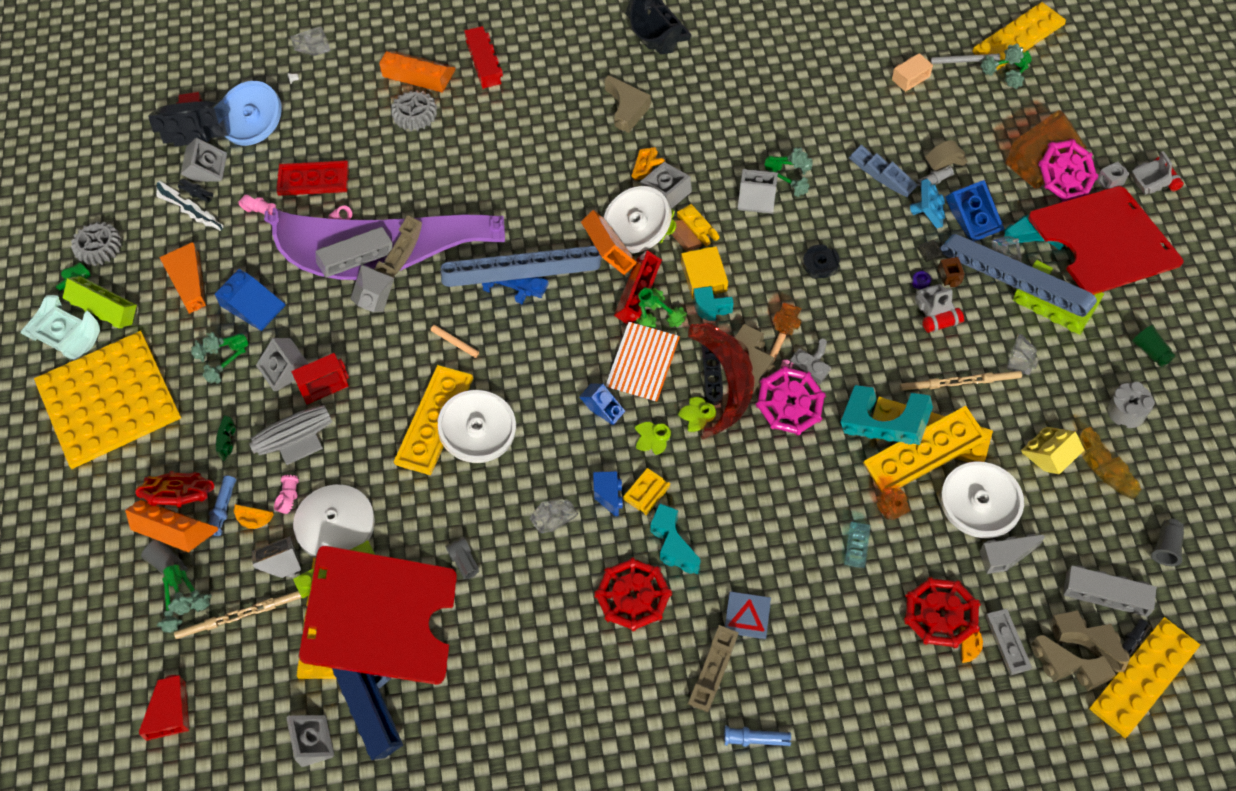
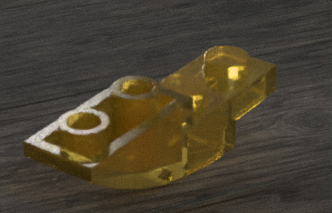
M1092 427L1084 429L1079 440L1086 449L1083 459L1088 466L1114 490L1130 499L1136 498L1142 489L1138 480L1130 473L1128 465L1122 461L1120 456L1112 459L1110 451L1104 447L1099 435L1094 432Z

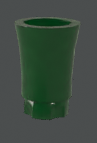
M1154 325L1145 328L1132 340V343L1143 350L1161 368L1176 357Z

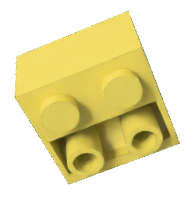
M1045 427L1021 451L1043 471L1060 474L1084 451V448L1076 431Z

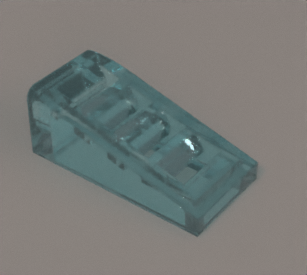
M850 523L844 565L865 568L870 525ZM852 539L863 540V543L852 541ZM851 547L860 548V549H863V550H862V551L853 550V549H851ZM850 555L861 556L862 559L850 558Z

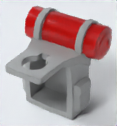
M1164 151L1160 152V157L1156 158L1153 162H1145L1135 167L1131 172L1137 187L1145 195L1159 191L1162 187H1167L1171 191H1177L1184 185L1180 175L1175 172L1172 162Z
M941 284L916 292L915 302L926 316L922 320V326L926 333H934L964 322L962 310L955 308L952 303V289H946Z

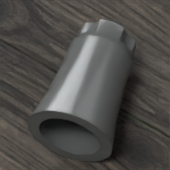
M1164 520L1156 546L1151 555L1155 562L1165 566H1178L1182 563L1184 524L1180 523L1179 520Z
M158 540L150 542L141 554L142 559L154 566L163 575V570L172 565H179L181 571L187 572L188 570L169 545Z

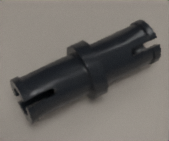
M184 178L179 181V183L184 185L178 184V188L190 193V196L198 197L207 203L212 201L207 196L213 197V193L201 188L199 184H193Z
M1139 619L1133 630L1126 634V640L1122 644L1123 649L1129 654V659L1135 649L1142 645V639L1148 630L1151 629V625L1143 619Z

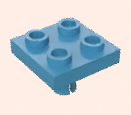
M929 179L922 180V201L910 205L911 213L916 215L924 212L936 228L943 227V219H945L943 205L945 204L944 197L938 193L936 186L932 185Z

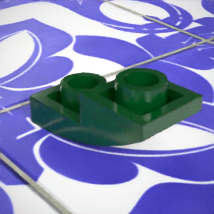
M225 415L216 436V452L223 461L233 451L234 444L230 437L236 431V425L232 418Z

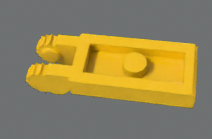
M692 204L677 212V217L684 221L705 246L710 245V240L706 234L714 241L719 240L717 231L712 228Z

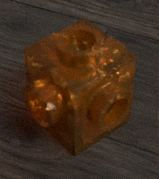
M783 303L780 312L776 311L773 322H776L775 330L792 336L794 330L799 329L802 321L800 319L801 308Z
M887 487L881 491L882 494L876 496L878 501L877 507L885 519L895 520L911 511L907 504V496L901 489Z

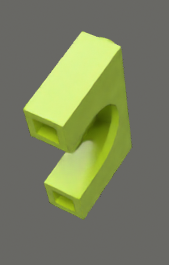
M1038 260L1032 266L1051 275L1053 270L1052 267ZM1020 289L1016 290L1013 301L1069 329L1071 332L1081 335L1099 306L1104 293L1101 292L1094 295L1097 302L1084 317L1075 315Z

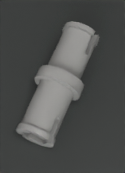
M948 165L938 171H932L930 175L917 180L919 188H921V181L929 179L932 185L941 183L942 180L954 175L953 169Z

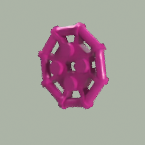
M1075 139L1056 143L1050 142L1042 160L1038 163L1045 183L1044 188L1061 198L1062 202L1089 195L1093 184L1098 179L1092 159V152H1088L1077 144ZM1066 148V153L1060 154L1058 149ZM1073 150L1083 157L1081 158L1078 154H1073ZM1053 155V157H1054L1053 160H1054V161H1053V163H1049V160H1050L1051 156ZM1084 161H1086L1088 173L1085 172ZM1068 168L1070 170V175L1068 172H1065V169ZM1088 179L1083 188L1081 185L1082 181ZM1054 184H1059V185H1061V187L1058 188V187L1055 186ZM1075 188L1077 192L1069 193V189Z
M785 365L760 380L761 386L756 408L760 409L770 424L771 429L801 435V432L821 422L823 402L826 394L817 385L811 376V372L787 368ZM788 376L800 378L802 381L800 383L789 381ZM782 377L783 383L778 386L772 384V382ZM805 382H807V384L812 389L815 395H810L808 393L806 388L803 386ZM767 390L772 392L770 401H766ZM788 396L794 398L795 405H792V403L788 404L786 402L788 400ZM816 400L813 413L809 410L811 401ZM768 407H771L773 409V411L777 415L776 419L774 418ZM806 415L807 417H809V419L804 421L803 423H798V419L802 416ZM785 418L790 419L789 421H792L793 425L782 423L779 421L780 419Z

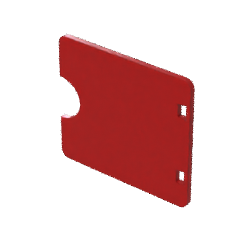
M1122 186L1031 211L1028 216L1029 221L1045 242H1060L1072 250L1075 261L1066 270L1081 289L1093 295L1179 268L1184 262L1180 254L1128 190ZM1128 203H1131L1135 209H1132ZM1161 243H1163L1168 250H1165Z
M331 546L320 547L316 555L298 655L299 660L304 664L428 684H441L446 677L449 644L443 643L433 636L429 628V618L437 610L453 608L457 579L456 572L451 568ZM320 569L327 570L325 579L318 578ZM309 628L316 629L315 639H307Z

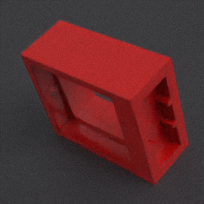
M335 353L291 371L306 405L349 387L346 379H349L345 365L341 358L337 359Z

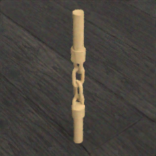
M1013 371L994 374L990 372L966 377L928 379V381L900 383V390L938 389L943 386L993 383L994 381L1022 378V372ZM950 380H958V383L950 384Z
M299 591L275 599L270 598L251 607L235 610L217 618L212 617L204 620L202 623L174 631V636L176 639L206 629L211 630L217 628L218 625L231 623L254 613L275 609L276 606L301 599L302 597ZM263 605V609L258 610L257 606ZM236 613H237V615L239 616V617H236V618H233V619H230V620H229V617H228V616L233 615V614H236Z

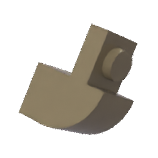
M953 140L937 145L925 156L932 169L936 171L948 165L951 166L953 163L964 166L968 162L964 156L965 152Z

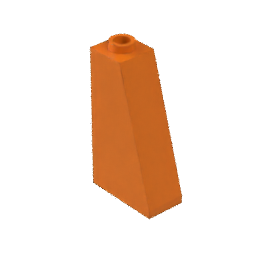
M592 210L581 221L601 257L623 275L637 264V261L607 221L595 210Z
M192 242L159 257L189 314L206 306L200 255L194 243Z

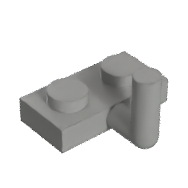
M825 339L819 340L818 350L813 356L799 348L790 359V363L794 364L792 368L803 372H811L813 379L821 384L831 371L829 365L820 361L825 353L827 341Z

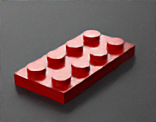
M348 161L279 164L276 192L278 196L348 192L349 163Z

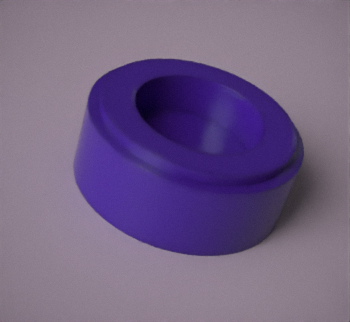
M918 271L913 275L912 284L915 288L921 290L930 286L931 276L927 272Z

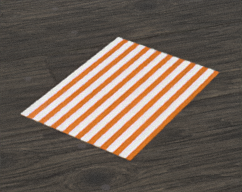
M628 322L605 387L657 402L680 336Z

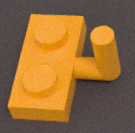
M655 147L640 149L632 173L634 180L644 179L652 172L653 166L666 162L663 158L656 159L658 151Z

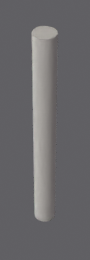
M1000 54L931 57V64L980 62L987 55L993 56L994 61H999Z

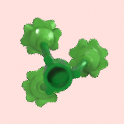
M644 287L639 293L641 301L639 306L642 314L636 320V324L649 328L656 327V318L652 314H646L645 307H650L652 310H656L657 307L664 308L668 312L669 317L666 321L670 327H679L685 321L687 313L684 312L683 307L670 309L663 303L665 297L662 296V291H658L656 288L651 290Z

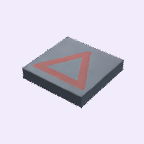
M730 592L725 627L739 632L740 636L766 639L771 598Z

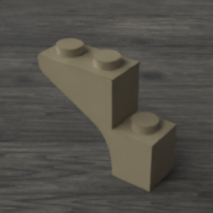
M744 324L734 338L735 348L745 353L749 359V392L755 395L760 390V380L774 372V357L762 352L765 345L764 333Z
M1078 610L1053 616L1050 628L1058 644L1075 643L1082 645L1096 657L1104 656L1115 672L1125 671L1129 662V654L1123 649L1120 643V636L1117 631H1114L1112 624L1087 628L1084 618H1081Z
M1044 635L1036 637L1031 644L1033 654L1040 659L1044 672L1048 677H1051L1053 682L1076 672L1079 683L1087 691H1090L1109 682L1116 675L1104 656L1096 659L1079 658Z

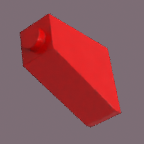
M168 675L165 679L157 681L139 729V735L146 741L190 731L186 682L180 675Z

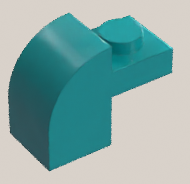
M712 287L693 289L695 311L702 319L716 321V315L733 313V297L714 299Z

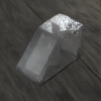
M321 26L290 36L295 51L313 56L330 51L328 40Z
M1006 236L992 240L994 251L1022 263L1018 238Z
M1018 334L1010 352L1007 370L1021 371L1023 374L1030 375L1032 368L1036 369L1039 358L1036 357L1037 349L1021 334Z

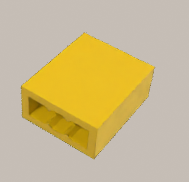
M717 246L681 253V265L692 299L694 288L712 287L713 294L727 292L728 279Z

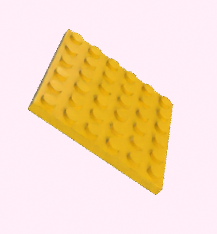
M141 331L34 378L71 469L181 419L180 413Z

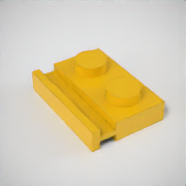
M647 468L623 496V500L639 511L641 510L647 516L670 488V483L664 481L662 477Z

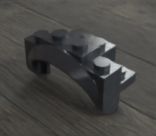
M630 0L625 14L630 19L632 30L649 50L656 49L660 55L673 53L677 42L691 39L692 34L662 0Z
M223 101L171 104L159 107L148 115L153 132L160 133L163 144L174 143L175 147L189 145L195 138L208 143L211 138L228 136L230 134L225 119L229 111Z

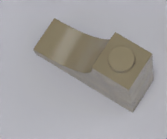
M610 75L605 78V91L610 93L619 104L618 110L614 114V124L618 129L629 133L651 107V95Z

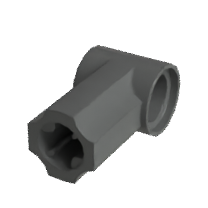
M464 537L445 546L451 560L456 563L463 579H471L480 572Z

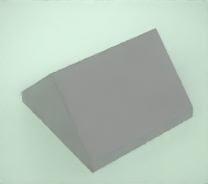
M326 715L286 717L294 758L301 767L334 757Z

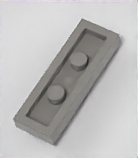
M1003 609L988 613L986 615L987 622L1009 674L1014 675L1031 670L1032 666L1008 610Z

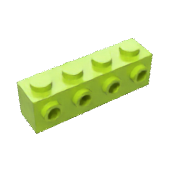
M81 276L67 278L63 299L69 301L71 305L81 307L85 312L88 311L98 316V319L107 321L116 328L132 325L136 304Z

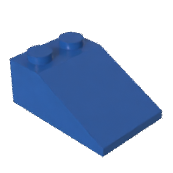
M985 180L952 192L945 197L951 213L969 240L975 242L1005 230Z
M240 269L214 294L222 308L260 331L285 307V304L255 278Z

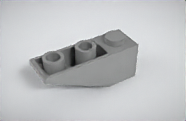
M1029 534L1024 538L1009 537L1004 541L989 540L985 542L980 550V555L986 574L1009 570L1039 547L1045 536Z

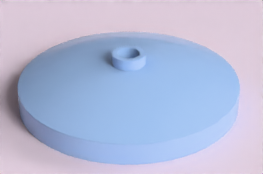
M260 81L243 82L232 88L222 99L229 111L225 119L230 134L225 137L234 144L248 146L259 143L266 139L279 123L282 112L281 101L278 94L266 83Z

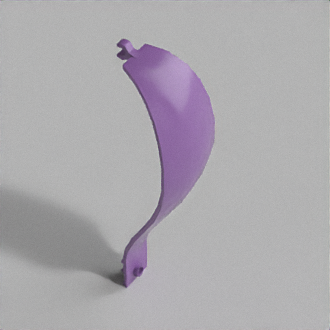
M273 208L272 215H269L268 211L264 213V220L272 225L273 239L280 253L298 268L323 277L325 276L316 263V250L383 227L392 241L393 248L402 234L398 230L405 220L316 218L285 213L277 208ZM450 215L414 218L422 222L420 235L410 257L400 271L443 250L465 242H505L504 216ZM388 255L362 265L374 269L379 261L384 263ZM361 265L328 278L357 280Z

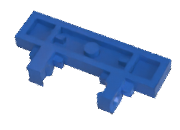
M540 277L482 283L483 291L489 293V289L495 283L518 291V294L515 295V302L523 304L527 296L532 295L542 298L549 285L548 280Z

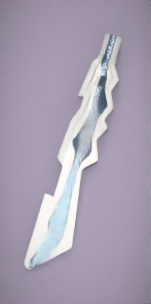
M157 182L158 198L181 206V212L188 213L190 218H194L196 222L214 227L219 231L223 229V224L219 223L209 212L202 211L190 199H182L178 196L179 192L163 182Z

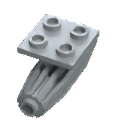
M325 405L302 410L269 425L251 437L252 442L249 445L253 453H258L259 456L280 450L286 465L323 449L316 433L331 424L332 420Z

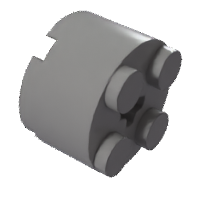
M1125 383L1115 390L1108 403L1107 412L1114 423L1127 426L1126 428H1135L1146 420L1153 409L1155 401L1142 383Z

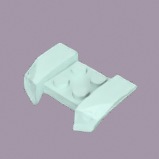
M47 295L43 299L37 313L21 330V334L34 341L38 339L61 351L63 356L72 361L85 356L94 346L100 332L97 320L88 311L84 313L83 320L62 310L63 307L59 296Z

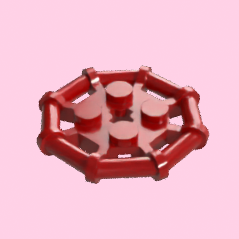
M169 471L167 474L144 478L143 484L136 488L135 493L137 497L148 501V504L151 506L159 504L181 507L183 504L206 500L207 494L214 489V483L212 480L203 478L198 472L190 474Z
M630 557L625 562L604 569L605 573L597 591L594 592V597L597 598L607 622H613L636 631L638 628L663 619L662 615L669 597L672 596V590L669 589L659 566L655 567L636 560L635 557ZM631 568L630 574H627L620 578L616 575L619 572ZM635 568L650 574L645 577L640 573H635ZM654 578L660 587V591H655L651 584ZM610 579L615 582L612 592H606ZM630 591L638 592L636 599H633L632 596H627L630 594ZM654 598H660L656 610L653 609L651 604ZM606 599L613 600L616 607L614 610L610 609ZM619 612H625L632 617V620L623 618L621 616H618L617 614ZM645 612H648L650 614L648 616L636 620V616L640 614H643Z
M927 577L926 581L911 592L908 591L905 595L907 600L904 622L923 640L925 645L949 646L956 649L959 644L980 630L978 625L979 606L981 603L966 590L959 580L951 581ZM935 587L952 590L950 593L937 592ZM928 589L931 592L925 599L918 597ZM956 592L965 599L966 604H962L960 599L954 596ZM915 604L921 606L920 615L917 616L914 615ZM943 609L948 614H945L944 617H940V613H937L936 611ZM970 610V622L964 620V611ZM918 622L925 623L928 626L929 632L927 633ZM961 626L966 628L957 636L953 634L954 630ZM933 634H944L947 635L948 638L933 636Z

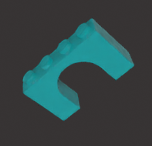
M854 386L841 419V425L845 434L865 436L870 439H884L890 442H904L909 445H920L933 409L930 395L911 393L904 412L898 418L891 421H877L870 417L877 400L874 388Z

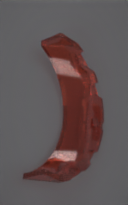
M709 323L689 325L688 337L706 346L718 358L727 376L729 394L722 417L714 427L703 428L702 440L723 432L735 424L748 408L754 390L753 367L747 352H744L738 344L739 342L732 335H728L716 328L715 325Z

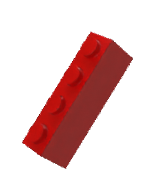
M483 26L465 30L466 44L482 89L500 85V77H503L501 67L497 66L499 65L497 55H493L495 53L493 44H489V33H485Z
M648 250L636 259L637 264L631 271L614 314L616 318L626 324L628 322L633 323L640 318L642 312L639 306L641 302L639 293L644 287L651 289L662 259Z

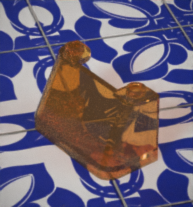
M1058 110L1020 136L1013 143L1006 165L1032 187L1038 189L1040 186L1045 185L1038 163L1042 160L1050 142L1056 143L1075 139L1076 143L1085 150H1087V146L1067 116L1061 110ZM1066 148L1058 149L1060 154L1066 153ZM1073 150V154H1078L1081 158L1083 157ZM1053 155L1051 156L1049 163H1053Z

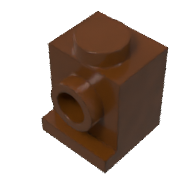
M959 257L940 260L937 271L941 275L944 286H959L965 276Z

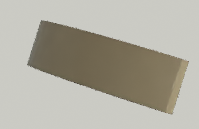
M407 215L398 230L402 234L384 263L379 261L374 270L394 277L410 257L419 238L422 222Z
M721 625L718 626L688 705L709 712L739 632Z

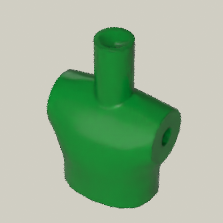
M77 263L61 272L64 280L55 287L61 292L65 289L67 278L81 276L87 279L91 277V274L81 263Z

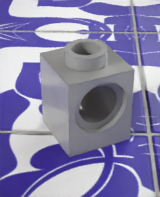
M1117 161L1101 169L1096 181L1104 190L1122 186L1125 184L1129 172Z

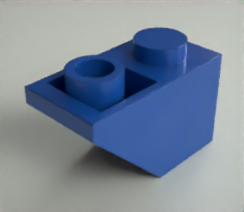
M591 383L579 396L590 411L612 425L625 412L604 384Z
M617 471L593 472L594 499L614 516H619V509H623L622 497H618V491L622 490V480L617 479Z

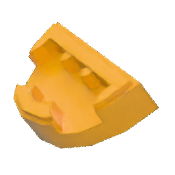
M237 504L234 506V514L237 521L248 529L263 527L274 516L271 511Z
M961 626L960 633L964 631L966 628ZM980 632L974 633L961 643L962 663L971 662L981 652L983 639Z

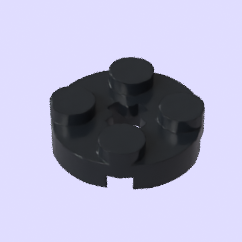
M819 244L811 246L804 254L803 267L811 278H828L837 273L840 257L836 250H831L826 245ZM818 259H821L825 262L823 264L818 263Z

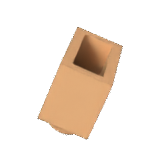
M919 53L894 68L892 81L906 92L930 77L933 64Z

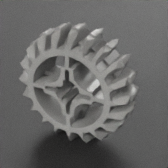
M410 90V93L404 92L403 96L398 95V99H394V104L391 107V114L395 124L399 128L403 127L404 130L409 128L411 132L413 129L418 131L419 128L425 130V126H430L431 122H434L435 117H437L435 100L429 94H425L424 91L421 93L418 90L415 92Z
M97 221L95 224L90 222V225L87 227L83 225V229H78V234H74V239L71 240V247L75 257L82 264L85 263L88 266L92 264L95 267L98 263L103 265L105 261L110 262V258H116L115 254L120 253L119 248L122 247V240L118 230L105 221L103 223Z

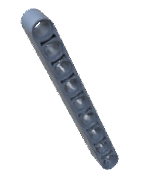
M952 234L940 248L941 252L948 258L959 257L960 263L1075 315L1086 316L1097 302L1096 297L1086 290L960 235Z
M595 246L452 261L441 265V282L444 286L453 287L593 271L601 267L602 257Z

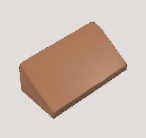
M683 220L675 221L676 230L672 235L686 252L693 251L702 246V243Z

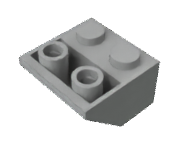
M743 169L738 210L773 214L778 173Z

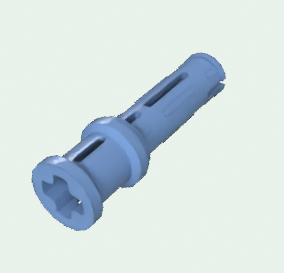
M232 476L223 477L214 509L209 512L210 519L208 524L218 527V531L213 534L214 536L222 535L223 531L221 528L224 520L227 519L226 510L236 479Z
M726 725L724 727V746H728V744H742L743 747L749 746V744L791 746V732L749 730V728L744 726L742 729L729 728Z

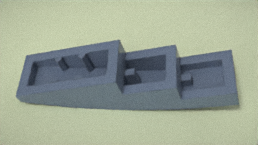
M860 145L849 157L851 161L867 174L905 197H908L918 186L894 162L888 164L877 153L873 156L863 145Z

